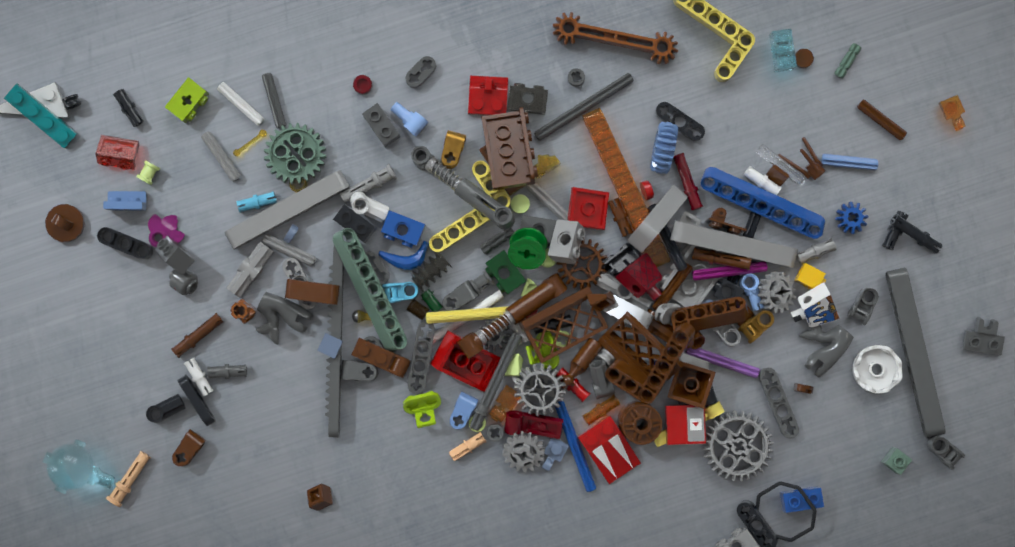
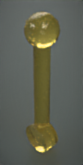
M260 130L256 137L241 148L235 149L233 155L239 156L244 149L259 138L266 137L267 132Z

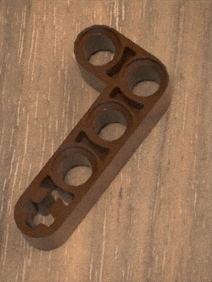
M733 297L677 309L672 313L671 318L673 331L684 322L691 324L695 331L743 322L748 318L749 313L745 299ZM694 336L686 349L693 346Z

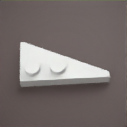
M55 82L30 92L33 97L57 117H70L68 111L64 108L65 104L62 103V96ZM9 102L0 105V113L23 115Z

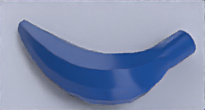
M423 241L418 251L410 256H400L379 251L378 255L397 268L412 270L421 266L424 262L429 243Z

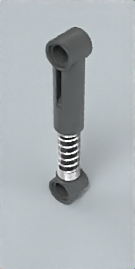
M417 146L413 149L411 158L417 168L427 170L434 174L435 177H438L439 180H443V183L451 186V189L455 191L454 193L493 221L500 229L507 230L513 226L515 218L508 207L503 206L467 178H459V175H455V172L446 169V166H442V163L438 162L427 147ZM420 155H426L424 160H418ZM502 215H509L506 221L499 220Z

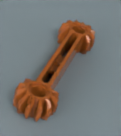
M570 12L568 18L566 13H562L563 20L560 17H556L558 23H554L552 26L557 29L553 31V35H559L557 41L560 42L563 38L565 39L564 45H567L568 40L571 41L572 45L575 44V37L652 53L653 56L650 60L653 61L655 58H658L657 64H660L662 59L665 64H668V58L671 60L675 58L672 53L678 52V49L674 48L678 42H671L674 37L673 35L666 38L667 32H664L662 37L659 32H656V39L585 25L577 23L580 19L579 15L573 19V12ZM570 24L573 26L574 31L566 33L563 27ZM579 30L602 34L604 37L581 33ZM627 40L650 44L652 47L630 43ZM657 45H666L667 51L659 52Z

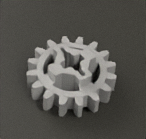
M784 272L766 274V279L760 280L763 285L758 286V289L761 290L758 297H762L760 304H765L764 309L769 310L771 313L788 311L789 306L794 304L791 300L796 298L793 295L796 288H792L794 281H789L790 276L785 275Z
M521 431L520 436L514 433L513 439L508 437L507 443H504L503 456H505V463L510 462L509 467L513 468L515 466L517 472L520 468L523 469L524 473L527 471V468L534 471V465L539 467L540 461L544 460L545 448H543V442H538V436L531 437V432L528 435H524V432Z

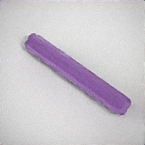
M690 347L686 350L688 355L753 378H757L760 372L759 368L700 348L693 350Z

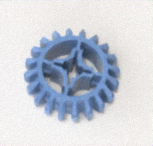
M661 122L659 124L651 156V171L660 174H667L670 171L678 135L677 125L670 122Z

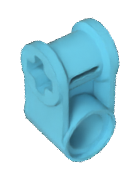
M413 282L382 285L390 303L417 298L420 293L419 286ZM410 285L415 288L413 296H408L405 292L406 288Z

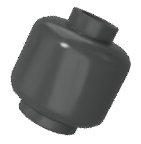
M174 269L169 275L170 287L181 295L192 294L198 287V278L189 269L183 275Z

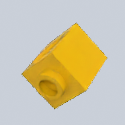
M803 263L794 281L809 289H813L826 282L824 278L826 273L807 263Z

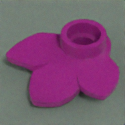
M156 214L151 216L148 221V228L151 232L149 234V242L153 247L157 248L158 242L155 240V236L158 234L162 236V239L168 235L177 243L183 240L185 234L176 230L178 225L176 215H168L162 220Z

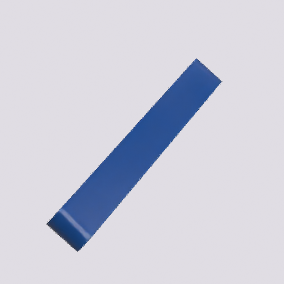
M715 167L705 169L701 179V186L706 191L810 238L818 239L823 235L825 219L821 215Z

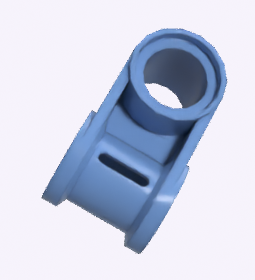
M461 391L450 417V425L454 429L465 427L479 399ZM459 415L462 416L461 420L464 423L455 426L453 418H457Z

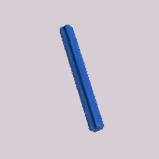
M559 401L557 403L560 404V407L557 408L555 406L558 417L564 419L562 428L587 492L594 491L596 486L564 401Z

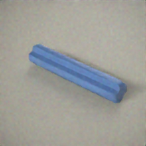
M823 154L821 158L822 165L877 170L878 168L877 159Z

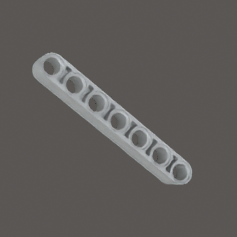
M336 171L228 229L224 233L233 250L340 194V192L350 188L342 171Z
M674 221L670 240L793 268L798 252L796 248L679 221Z

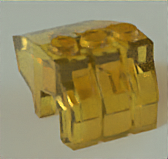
M538 155L539 163L534 165L537 166L538 177L536 178H541L561 164L555 155Z

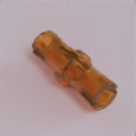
M612 395L601 404L597 403L595 408L582 415V417L589 426L602 416H607L608 412L621 404L615 398V395Z

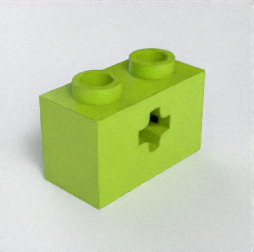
M188 77L166 104L165 108L184 123L190 122L197 113L195 111L198 107L204 106L209 98L207 96L209 93ZM187 98L192 101L191 105L185 102Z

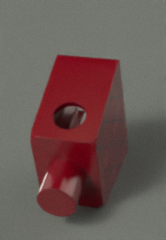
M647 252L615 277L636 298H640L643 294L647 293L654 301L662 295L661 291L656 287V284L662 280V275Z

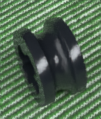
M78 94L62 99V103L66 104L65 110L81 105V101H78Z

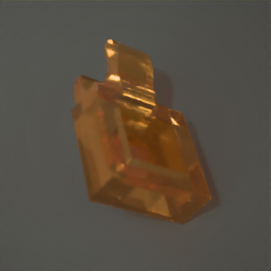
M958 95L939 102L946 121L952 119L955 131L966 127L961 117L965 110Z

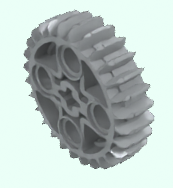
M735 410L733 411V416H730L729 412L725 413L726 418L719 415L720 421L713 420L715 426H708L711 432H706L708 440L706 439L707 446L702 448V450L708 451L704 458L711 459L707 462V465L714 464L711 469L712 471L719 469L718 476L725 473L724 479L727 480L731 475V480L734 482L736 476L740 482L743 481V476L747 480H750V474L757 477V470L763 472L762 465L768 467L765 460L772 459L768 452L774 451L769 448V445H773L774 442L768 441L772 434L765 433L769 428H762L764 421L757 423L758 416L751 419L752 413L750 412L746 417L744 416V411H741L738 416ZM731 422H742L735 433L724 426ZM746 425L753 427L752 434L746 435L744 433ZM720 430H724L727 434L726 438L722 441L717 438V433ZM758 433L762 441V451L751 444ZM739 434H740L742 437L747 438V439H748L747 442H746L744 439L738 437ZM714 441L724 447L718 459L714 452ZM741 441L740 445L743 450L736 449L735 451L736 447L733 442L739 443ZM730 450L732 453L738 456L735 458L733 455L729 454L728 451ZM756 451L759 458L757 461L751 462L749 456L752 452ZM725 457L732 459V464L729 467L723 466V459ZM741 459L752 465L744 470H734Z

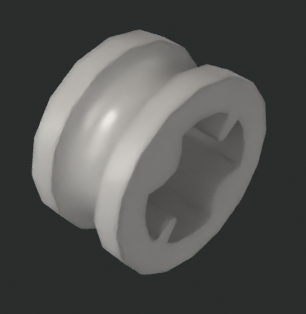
M602 349L601 354L596 356L597 360L605 361L607 368H609L610 362L615 361L614 356L605 349Z

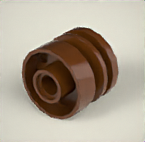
M635 400L624 405L618 414L617 424L619 430L629 441L635 444L646 445L652 443L662 431L661 416L649 404ZM640 419H643L642 423L639 426H637V422Z

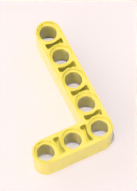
M673 0L676 7L732 45L714 71L717 81H728L754 45V35L705 0H687L686 2ZM700 5L703 8V12L696 13L693 6ZM716 16L719 22L713 24L710 22L709 17ZM725 27H732L734 29V34H727L725 32ZM741 38H748L750 41V45H743L741 43ZM730 53H737L739 61L731 60ZM719 69H727L728 76L722 77L719 74Z
M484 161L475 162L472 172L484 192L496 201L499 197L506 198L508 201L506 207L509 208L510 197L505 189L489 191L486 188V184L491 181L489 165ZM479 165L485 166L486 173L483 175L477 174L475 171L476 167ZM473 209L435 234L430 239L429 246L433 252L441 253L489 222L490 219L483 217L478 210ZM473 218L475 226L467 228L464 224L465 220ZM453 228L459 230V236L455 239L449 237V231ZM441 239L443 247L435 249L433 247L434 240Z

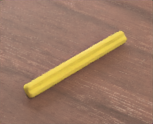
M509 306L427 312L426 322L432 324L495 319L503 315V312Z

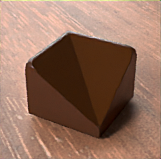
M611 291L605 294H587L590 305L599 311L615 303Z
M319 484L307 490L309 508L319 511L333 504L331 488L329 486Z

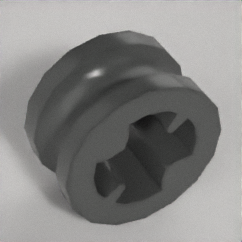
M574 68L569 72V84L576 87L584 82L585 74L581 69ZM576 72L579 73L581 81L573 82L571 75L573 73L575 75Z

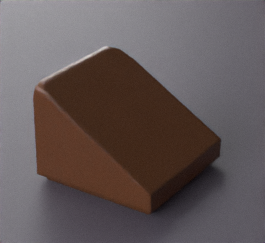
M777 165L771 166L766 173L768 179L778 186H781L789 177V174Z

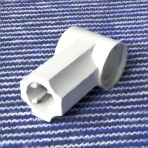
M355 192L350 198L354 212L364 214L381 223L387 217L389 207L367 197L363 192ZM358 200L364 201L361 206H357L355 203Z

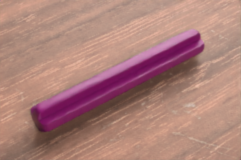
M766 261L751 263L750 270L730 266L699 269L692 271V278L697 281L766 272L768 266Z

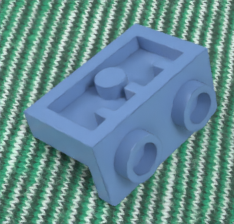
M108 191V201H103V209L146 211L147 193L145 191Z

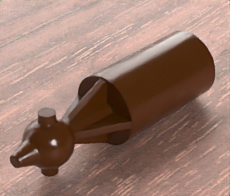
M593 338L586 340L571 361L569 375H562V382L566 384V386L561 387L562 389L567 386L573 387L575 385L573 378L587 370L589 364L592 363L603 348L599 342Z

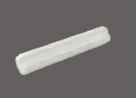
M222 82L218 86L217 90L257 126L262 124L264 118L226 83Z

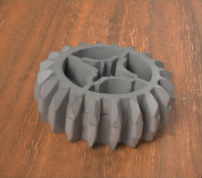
M541 363L540 369H537V365L533 364V371L526 367L528 374L521 371L520 375L523 379L516 378V382L521 384L520 386L514 385V389L520 390L514 396H521L517 403H525L522 406L523 410L527 406L530 407L529 414L535 409L536 416H539V410H543L545 416L547 415L546 409L549 408L550 412L553 413V405L557 408L560 407V404L556 402L557 400L564 401V398L559 395L566 394V390H560V387H564L566 384L558 382L563 377L560 375L556 378L555 375L558 373V370L555 369L551 373L552 367L550 365L547 367V370H544V364ZM540 374L549 376L554 381V384H544L541 381ZM534 375L535 385L524 390L525 382ZM537 380H539L542 388H546L542 394L543 399H541L538 392L534 391L538 385ZM556 389L554 398L546 404L545 394ZM525 396H537L540 405L529 402Z

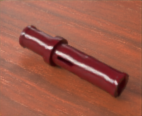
M685 154L675 155L673 159L685 190L683 192L688 196L691 211L703 207L697 192L699 189L698 186H695Z

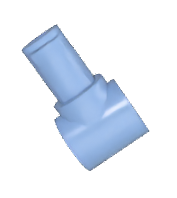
M398 102L390 109L402 120L404 128L415 137L428 123L416 111L415 113L409 112Z
M744 274L739 279V286L744 290L745 295H748L753 311L764 308V305L760 304L761 297H758V291H760L758 289L759 279L754 274ZM747 277L753 280V285L750 288L746 287L744 283Z

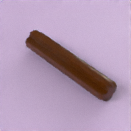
M863 99L858 104L857 108L898 140L905 138L907 132L869 102Z
M686 263L687 268L685 270L677 271L662 292V295L653 304L652 308L654 310H657L661 304L669 302L693 269L691 265Z

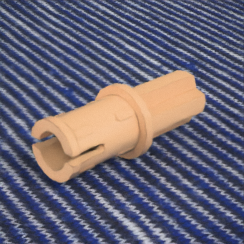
M479 432L467 441L463 440L464 443L452 449L449 454L456 461L469 452L473 453L472 450L486 443V440L482 433Z

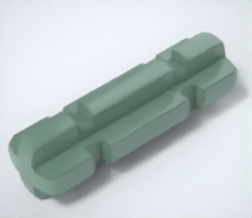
M856 43L851 45L849 51L839 64L840 67L834 73L837 77L841 79L845 77L846 70L853 64L857 57L856 55L861 51V46Z

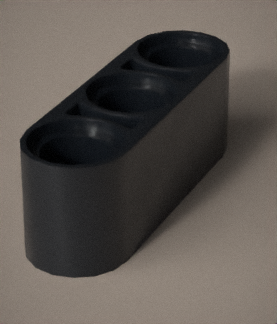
M103 227L97 233L99 242L133 257L147 260L153 255V248L150 244L112 228ZM107 231H110L112 234L109 241L104 240V234ZM127 238L129 246L124 249L121 246V242ZM141 246H146L147 253L144 256L139 254Z

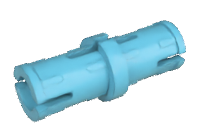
M274 191L259 196L255 194L252 198L237 200L236 203L237 206L245 204V206L238 208L241 213L254 208L261 209V206L277 203L276 198L268 200V198L275 196Z

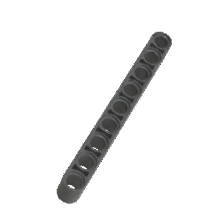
M905 267L887 271L886 280L925 438L945 434V424L908 271Z

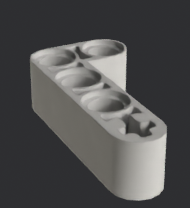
M673 184L627 241L642 253L688 196Z

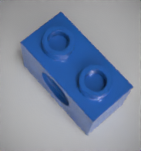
M389 210L381 232L385 234L384 238L395 241V238L402 240V245L412 248L413 245L418 247L426 225ZM405 225L408 227L406 235L398 234L399 226Z
M821 487L802 488L815 508L824 507ZM797 489L780 492L783 512L790 513L811 509Z

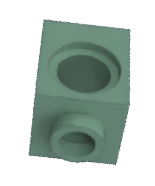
M892 447L881 463L894 473L901 475L912 459L898 448Z

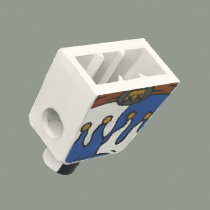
M825 283L799 296L798 302L801 308L790 312L795 323L806 319L809 327L840 319Z

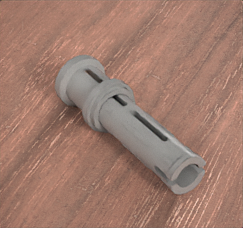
M387 164L386 168L378 172H372L371 177L340 192L344 203H347L355 192L365 193L375 187L381 188L384 183L392 179L396 180L397 177L390 164Z

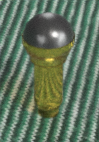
M356 310L352 314V319L356 323L363 322L364 320L371 321L368 313H364L361 310Z

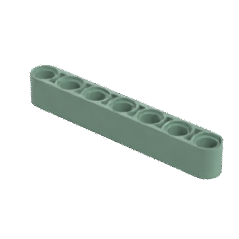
M345 228L336 232L333 235V244L384 348L391 352L404 349L407 345L406 335L355 231L351 228Z

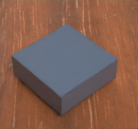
M325 333L317 351L335 359L343 341Z

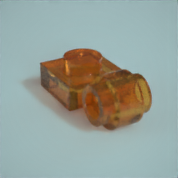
M505 385L496 399L501 405H494L489 413L492 416L491 419L502 423L506 417L505 408L513 410L517 401L521 398V396H514L517 391Z

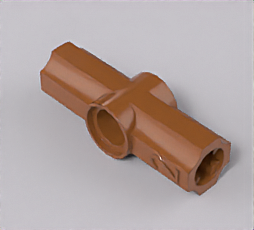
M243 298L237 303L235 302L230 310L232 312L231 315L235 319H239L243 324L251 320L256 314L255 307L247 303Z

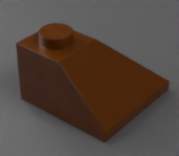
M680 361L683 367L674 374L667 398L705 409L716 372Z

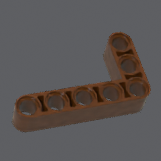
M685 322L678 326L648 376L625 361L617 359L605 372L607 380L642 403L651 404L661 392L695 334L694 327Z

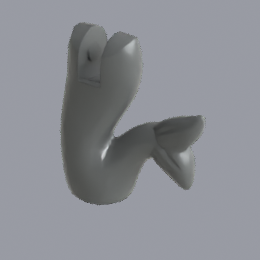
M265 292L257 310L267 318L268 323L256 328V331L261 334H269L271 340L278 345L279 320L277 312L292 329L299 332H305L308 327L295 321L298 314L311 321L313 314L286 298Z
M821 325L811 327V330L803 331L799 335L801 338L821 343H831L813 352L807 358L804 366L809 370L819 359L823 363L818 367L814 375L818 378L821 377L841 358L854 337L840 325L827 332L822 331Z

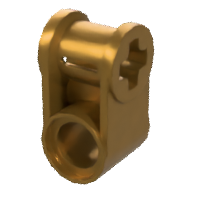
M450 130L447 131L441 155L442 164L447 169L457 166L467 135ZM449 155H452L454 160H451L450 163H447L446 158H448Z
M760 311L743 323L737 330L741 331L748 339V343L751 344L772 326L774 316L770 311ZM766 313L769 315L770 320L767 324H762L760 316Z

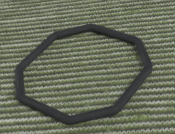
M780 481L757 495L756 508L759 510L761 496L780 485L797 489L813 510L811 527L792 538L777 535V538L780 540L793 542L814 529L817 510L801 487Z

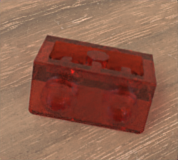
M101 135L95 153L97 163L105 167L114 166L123 170H135V159L139 149V141Z

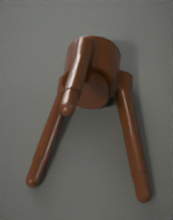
M805 137L802 138V141L814 159L812 160L803 149H800L802 155L809 162L805 167L807 171L781 154L777 155L778 158L804 174L807 179L811 177L813 180H816L825 172L822 163Z

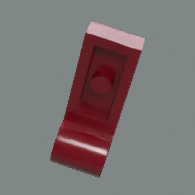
M510 410L506 412L504 432L509 435H514V433L519 435L523 431L524 433L531 432L534 435L560 439L564 419L540 414L536 416L535 413L529 414L528 412Z

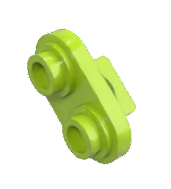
M542 332L537 335L536 339L540 340ZM545 332L543 341L553 344L554 336L549 332ZM541 345L540 352L543 358L550 354L551 346ZM526 346L530 365L540 363L536 353L534 358L532 356V351L535 352L532 346ZM559 355L542 363L544 368L547 369L550 365L552 367L551 370L555 369L560 362Z
M433 391L415 396L411 395L403 401V409L406 413L415 414L417 428L435 425L434 409L440 406L441 398L438 393ZM423 414L431 417L429 421H420Z

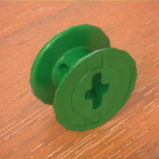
M534 228L516 230L510 238V247L508 249V258L511 263L518 268L532 270L541 266L546 259L547 239L545 235Z

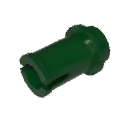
M428 289L420 295L422 297L421 300L425 301L432 312H437L443 305L440 304L433 294L434 291Z

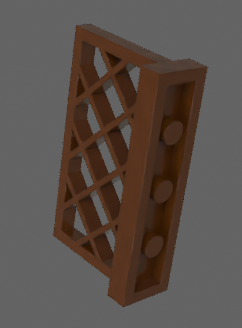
M589 286L518 323L521 329L524 330L540 363H544L608 328L599 310L591 307L590 313L580 310L582 302L588 299L587 294L592 293ZM572 310L576 312L573 322L563 319L565 311ZM579 313L589 316L586 326L576 323ZM592 317L599 319L602 325L600 328L593 329L589 327ZM552 318L559 320L557 331L547 328L548 321ZM562 322L572 325L569 335L559 332ZM575 326L585 329L583 337L576 338L572 336ZM535 327L542 329L540 340L533 338L529 330ZM545 331L555 333L553 344L543 341ZM558 335L568 337L566 346L560 347L556 345ZM542 344L552 347L550 354L544 358L540 352Z
M628 311L597 341L616 360L625 361L647 376L654 367V359L658 360L665 348ZM625 319L632 324V328L625 327ZM613 330L621 331L622 338H620ZM626 332L633 333L634 340L627 339ZM638 334H642L646 341H639ZM627 344L635 345L636 351H633ZM640 346H646L648 353L640 352ZM652 347L657 348L660 351V355L653 354ZM641 357L649 358L650 365H648ZM678 361L668 380L683 367L680 361Z

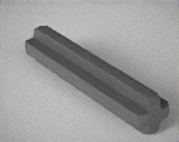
M265 73L262 75V80L275 126L279 129L282 125L285 127L286 122L271 73Z

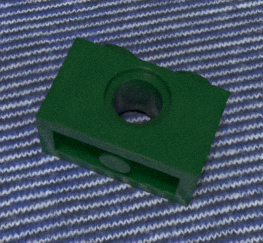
M505 250L485 263L487 265L485 268L486 272L491 278L494 276L497 279L498 283L496 286L502 294L506 292L508 295L526 282L518 268L509 260ZM502 268H506L510 272V276L506 279H502L499 276V271Z

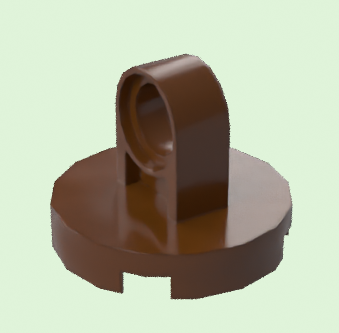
M60 204L53 207L45 219L48 234L60 242L76 240L83 233L85 227L82 212L69 204Z

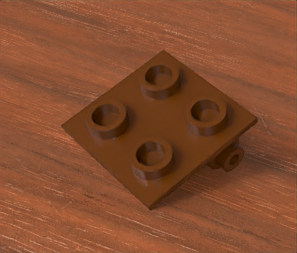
M724 208L716 209L712 212L711 218L705 220L706 223H709V227L718 230L725 228L727 233L738 235L747 230L724 222L727 215Z

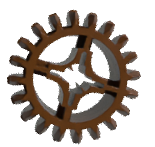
M583 239L580 248L593 252L587 257L579 256V259L582 261L590 258L587 261L586 269L578 267L574 270L577 264H579L577 261L569 270L566 263L556 262V265H562V268L558 269L557 272L561 273L564 271L565 273L561 276V279L568 278L566 285L573 281L572 288L574 289L577 287V283L580 284V290L584 288V284L591 288L590 282L597 286L596 278H602L599 275L600 272H607V270L602 269L605 263H602V260L606 259L607 255L601 256L600 253L604 249L601 248L597 251L596 248L599 243L591 246V239L588 240L587 244H584L585 239ZM597 258L598 268L596 273L593 275L589 268V264L592 260ZM582 271L589 279H576L572 274Z

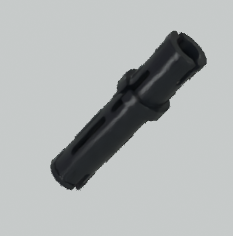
M895 214L892 217L897 221L890 220L891 225L916 240L918 245L925 246L934 254L940 251L936 247L942 248V243L930 237L928 232H923L906 221L899 214Z

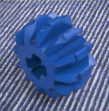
M852 201L848 202V207L846 204H842V210L838 209L836 211L837 214L841 215L840 217H835V221H841L837 227L845 226L843 229L844 233L850 230L851 234H855V229L861 232V226L867 225L863 219H867L868 215L862 214L866 209L862 208L859 210L860 203H856L854 206ZM849 215H855V218L853 219L855 220V222L848 220V217H850Z

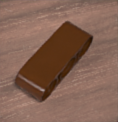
M287 279L285 298L338 305L340 285Z

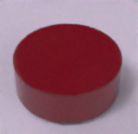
M359 75L354 79L353 87L358 94L365 95L371 91L372 81L366 75Z

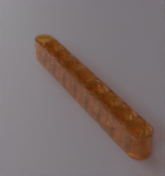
M599 107L582 115L635 231L648 216L649 212L606 118ZM658 234L644 250V253H648L657 268L671 262Z

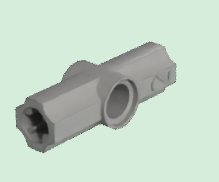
M260 242L249 258L247 257L241 263L237 274L226 288L240 298L251 282H254L261 274L262 267L274 251Z
M608 272L601 273L600 276L602 278L599 277L597 280L598 284H596L598 287L608 292L611 291L613 295L645 311L648 310L653 301L648 294L645 293L640 298H636L630 292L628 296L624 297L619 293V289L623 285L615 276H611Z

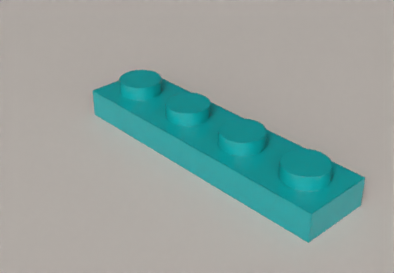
M18 83L4 97L7 102L61 147L66 148L78 134Z

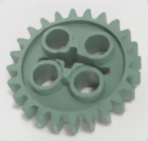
M289 123L288 129L282 125L281 132L275 129L276 136L269 135L272 142H266L269 149H264V152L269 154L264 157V160L270 161L266 164L267 168H272L270 173L272 175L277 173V180L283 177L284 183L290 179L291 185L294 184L295 180L300 185L302 179L309 182L308 176L316 178L314 172H321L318 166H324L325 164L321 159L326 158V155L321 153L326 151V148L321 146L324 143L323 139L318 140L320 137L319 133L313 135V128L307 131V125L305 124L300 128L299 123L296 124L295 128ZM300 137L301 142L299 144H292L293 138ZM284 141H287L296 153L298 152L300 158L306 163L305 167L295 155H292ZM280 149L286 150L284 156H277V152ZM307 151L313 152V156L310 159L304 158V154ZM292 163L299 165L295 171L289 170V166Z

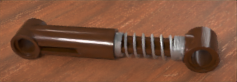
M558 273L551 275L542 284L507 307L503 315L495 318V321H491V324H487V327H483V330H478L475 333L471 332L457 342L468 359L483 350V345L487 343V340L490 341L491 337L494 338V335H499L498 332H503V329H507L508 325L518 324L551 299L564 293L568 289Z

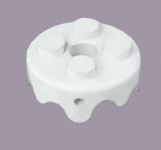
M882 345L868 346L862 349L855 357L852 369L853 376L857 384L864 390L871 393H885L901 381L902 362L890 347ZM876 363L882 369L878 375L872 372V366Z

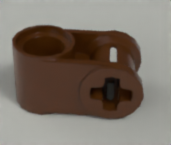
M190 429L173 453V463L177 466L188 465L203 447L206 440ZM185 453L184 458L186 459V461L179 462L180 457L178 456V454Z

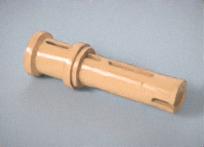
M140 451L122 480L115 483L116 487L106 499L112 504L121 507V502L127 493L131 492L130 487L151 457L145 452Z

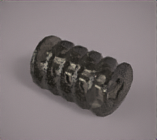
M434 252L436 258L428 257L430 263L422 262L424 268L417 266L418 273L411 271V279L422 292H425L423 285L428 288L431 287L429 280L434 283L436 282L435 275L439 278L442 277L441 270L445 273L448 272L447 265L452 268L439 252Z

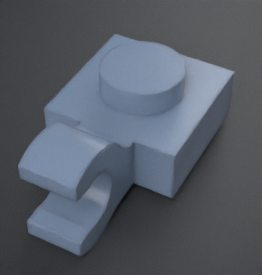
M551 438L545 448V454L548 456L542 468L549 471L554 460L561 462L569 445L559 439Z

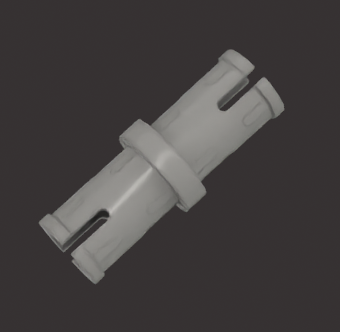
M832 238L817 245L813 244L810 248L797 252V259L800 264L815 258L819 259L822 255L835 251L836 245Z

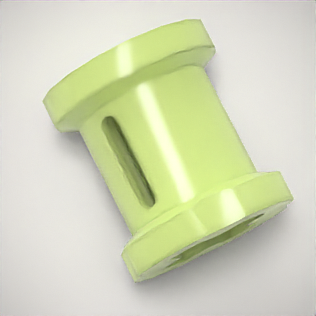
M145 160L141 173L137 174L136 177L152 185V179L160 168Z

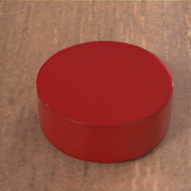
M647 180L640 182L641 192L645 200L652 199L654 192L650 182Z

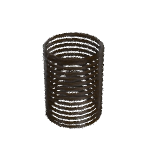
M413 299L406 311L423 320L429 309L427 307L424 308L423 304Z

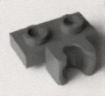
M977 317L975 331L965 330L962 349L1002 355L1005 336L997 335L998 321L991 319L989 326L984 327V320Z

